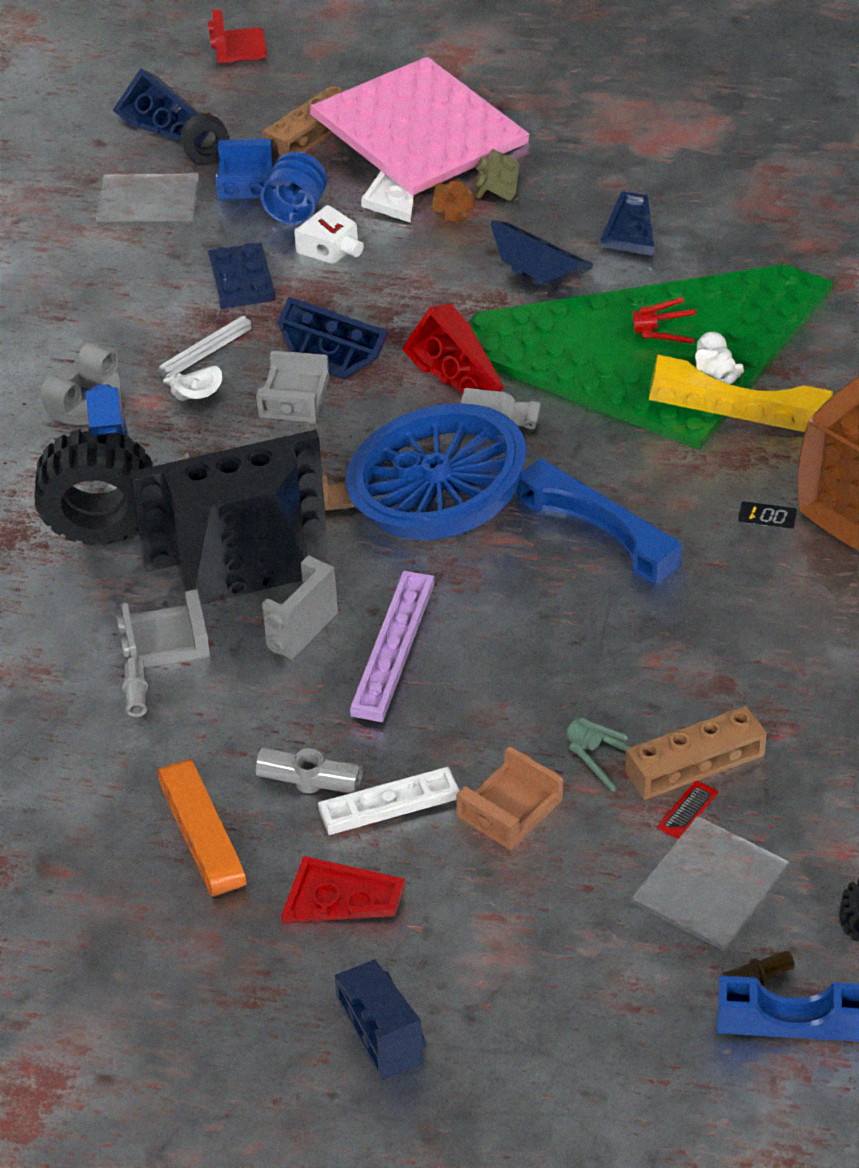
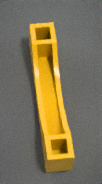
M658 355L652 374L649 400L805 432L808 420L833 396V391L805 385L779 391L745 389L712 378L704 372L697 370L696 367L686 360Z

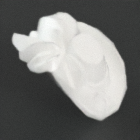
M210 366L186 375L180 373L170 375L169 378L163 379V383L170 385L171 394L181 401L205 398L216 392L222 383V371L218 366Z

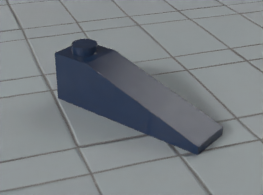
M140 68L112 110L132 126L181 141V130L185 122L192 116L200 114L160 78ZM210 131L202 132L196 137L195 142L199 147Z

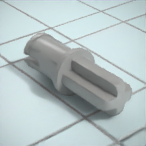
M131 657L125 663V681L122 684V689L126 694L127 714L132 717H140L147 712L146 692L149 686L145 679L144 662L142 659Z

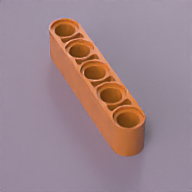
M189 758L158 768V778L164 795L210 895L215 897L246 886V877L241 862L192 759Z

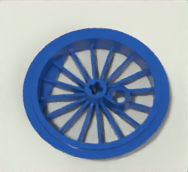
M453 403L418 409L383 425L360 445L347 469V492L352 503L360 512L369 517L377 527L394 536L414 540H432L458 535L485 523L499 513L511 500L518 487L520 473L526 459L525 439L519 427L510 418L488 407ZM455 433L446 453H441L440 435ZM466 434L477 435L458 452ZM434 436L435 453L427 456L417 441ZM492 440L496 442L478 451L487 441ZM408 445L414 450L398 453L399 450ZM505 453L504 458L488 461L500 454ZM390 460L393 462L394 467H383L382 465L385 461ZM498 472L497 475H486V474ZM374 478L394 479L371 484ZM474 486H483L487 488L485 490H481ZM444 490L456 506L444 509ZM456 491L471 497V499L463 502ZM390 493V494H388V495H386V496H384V497H382V498H380V499H378V500H375V499L372 497V496H377V495H382V494ZM437 494L438 511L428 512ZM402 502V503H401L400 505H398L395 509H391V508H390V507H392V506H394V505H396V504ZM420 503L416 512H410L416 505Z

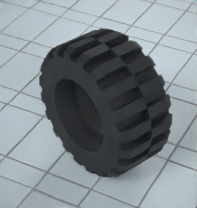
M90 428L84 432H81V429L70 432L69 436L64 434L55 439L54 444L50 443L38 459L34 492L36 511L47 526L51 525L53 532L59 536L65 535L66 539L72 542L79 540L83 541L84 545H92V543L98 542L101 545H107L113 540L117 542L125 540L128 534L134 535L138 532L130 471L152 467L153 462L147 453L145 454V449L140 444H133V439L124 434L122 436L116 435V433L92 436ZM84 481H102L117 488L105 493H89L79 490L73 485Z

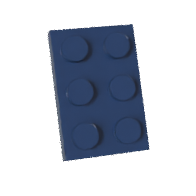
M247 243L241 246L208 250V260L221 309L276 301L275 290L262 243Z

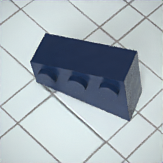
M374 959L334 975L336 997L380 1079L383 1081L422 1065V1048L426 1047V1041L421 1031V1019L396 988L389 972L384 971Z

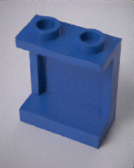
M271 139L219 140L218 174H216L217 198H261L262 189L273 166Z

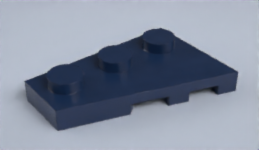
M621 191L602 234L601 247L654 256L648 195Z

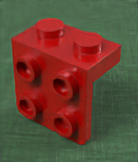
M212 10L213 20H208L211 49L216 48L218 62L255 61L267 56L262 28L224 30L222 10Z

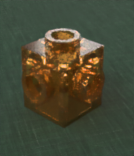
M450 181L449 185L436 183L432 211L437 215H444V219L448 221L459 222L460 218L468 219L469 212H472L474 209L475 196H472V191L465 187V183Z

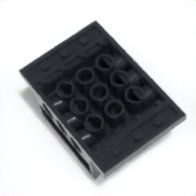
M316 429L130 471L145 571L150 572L177 565L185 591L197 589L201 605L302 581L301 562L308 556L303 535L326 530L320 440Z

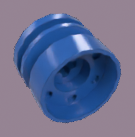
M301 152L283 154L277 159L261 192V202L266 212L284 224L297 225L306 222L312 217L327 185V173L322 164L308 154Z

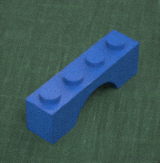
M719 976L717 1033L859 1042V984L833 982L825 991L817 995L804 998H790L768 991L761 985L758 978Z

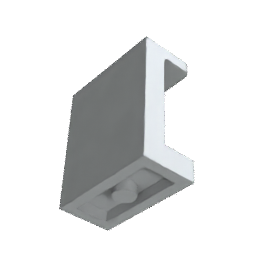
M271 351V369L265 387L258 388L256 394L258 417L316 423L329 381L328 356Z
M309 555L301 562L303 584L283 604H278L270 599H266L262 603L266 645L273 652L282 654L290 659H294L338 613L335 567Z
M197 589L185 591L186 605L130 614L128 603L121 604L123 616H117L120 636H127V638L121 639L124 658L135 657V659H142L144 668L210 657L208 636Z

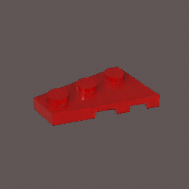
M303 856L281 914L282 923L396 916L406 886L405 879Z

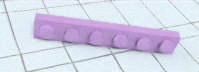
M403 571L351 704V717L379 722L384 721L433 590L434 576Z

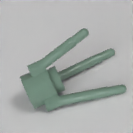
M577 717L567 730V739L572 742L570 750L582 758L610 791L615 792L616 786L585 750H594L601 741H604L626 751L631 746L617 739L626 741L628 736L617 730L591 722L584 717Z

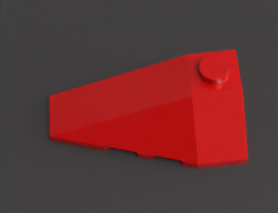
M452 304L430 306L402 347V350L420 370L425 373H432L442 383L450 384L459 389L461 394H463L465 388L501 392L504 385L470 324Z

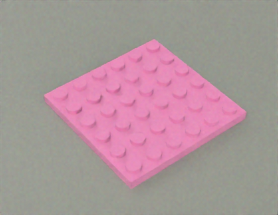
M428 57L315 103L310 108V114L412 196L476 167L481 157H487L492 148L505 154L529 143L530 134Z

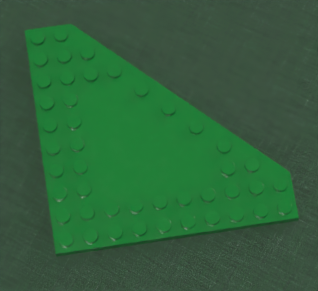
M780 264L477 312L468 323L495 371L701 450L728 416L649 400L651 379L657 356L662 355L686 360L696 367L695 354L697 352L698 340L707 332H717L725 338L727 349L731 351L735 364L743 365L744 373L731 385L751 389L833 291L834 281L799 270L793 266ZM683 297V303L655 311L656 314L696 310L695 315L658 320V329H652V332L693 338L694 343L692 344L655 338L643 339L642 333H634L633 311H640V307L653 306Z

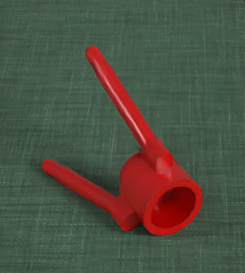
M683 297L653 306L640 307V311H633L634 333H642L643 339L655 338L692 344L694 343L693 338L652 332V329H658V320L695 315L696 310L656 314L655 311L683 303Z

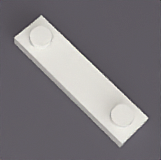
M448 766L318 802V810L328 835L454 801L456 800V794L460 790Z

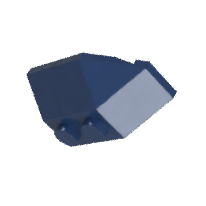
M492 220L491 228L502 262L512 266L510 270L514 273L532 276V281L536 284L546 287L549 283L561 284L591 270L593 267V263L507 221Z
M288 297L277 321L290 352L327 355L329 374L344 380L378 359L389 334L387 330L292 297Z

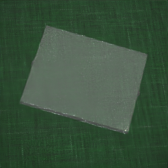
M199 174L104 175L101 196L98 199L99 207L96 226L193 225L195 204L198 200Z
M697 816L631 898V903L673 924L676 928H680L725 951L787 869L789 861Z

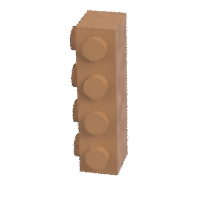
M331 85L263 130V139H271L272 156L278 159L283 154L290 152L304 153L331 135L333 132L310 114L311 105L345 90Z
M744 706L626 749L625 773L642 798L646 800L764 756L767 733L749 708Z

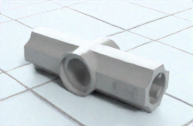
M265 747L261 748L257 756L255 768L256 776L295 783L296 788L304 793H315L322 788L344 793L357 792L361 786L363 774L362 765L323 758L322 753L314 748H304L296 753Z

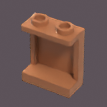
M509 746L504 751L505 761L503 765L475 791L466 786L463 787L456 794L458 818L509 850H512L562 801L563 779L557 772L537 763L528 754L519 752Z

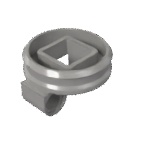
M92 342L86 343L80 350L78 362L56 369L43 381L41 398L47 413L55 420L67 425H89L86 399L82 401L80 386L93 390L92 387L100 384H109L112 388L118 387L122 402L121 381L115 371L119 368L117 354Z

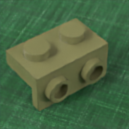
M492 148L487 157L482 156L477 164L476 170H478V175L474 181V186H476L475 197L480 199L488 189L511 201L516 194L520 163L511 156L504 155Z

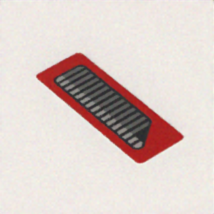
M696 780L657 825V829L675 839H681L717 796L718 790Z

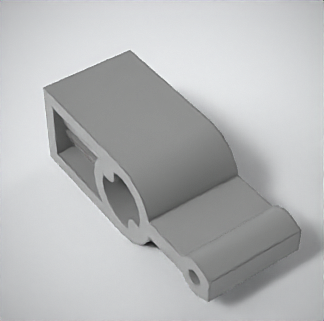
M465 388L461 399L462 404H474L494 409L510 418L517 426H524L527 429L536 428L541 404L536 401L530 403L517 402L508 393Z

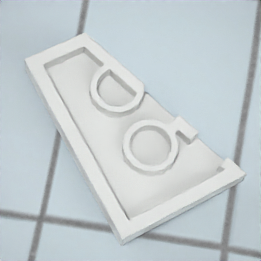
M381 171L362 197L361 207L411 222L413 196Z

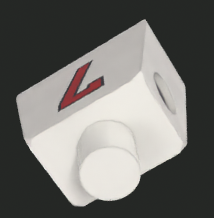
M326 205L294 230L296 252L325 262L337 263L347 254L358 257L364 248L363 242L358 240L357 224L329 205Z

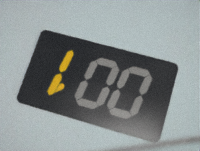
M742 501L738 522L793 529L797 509Z

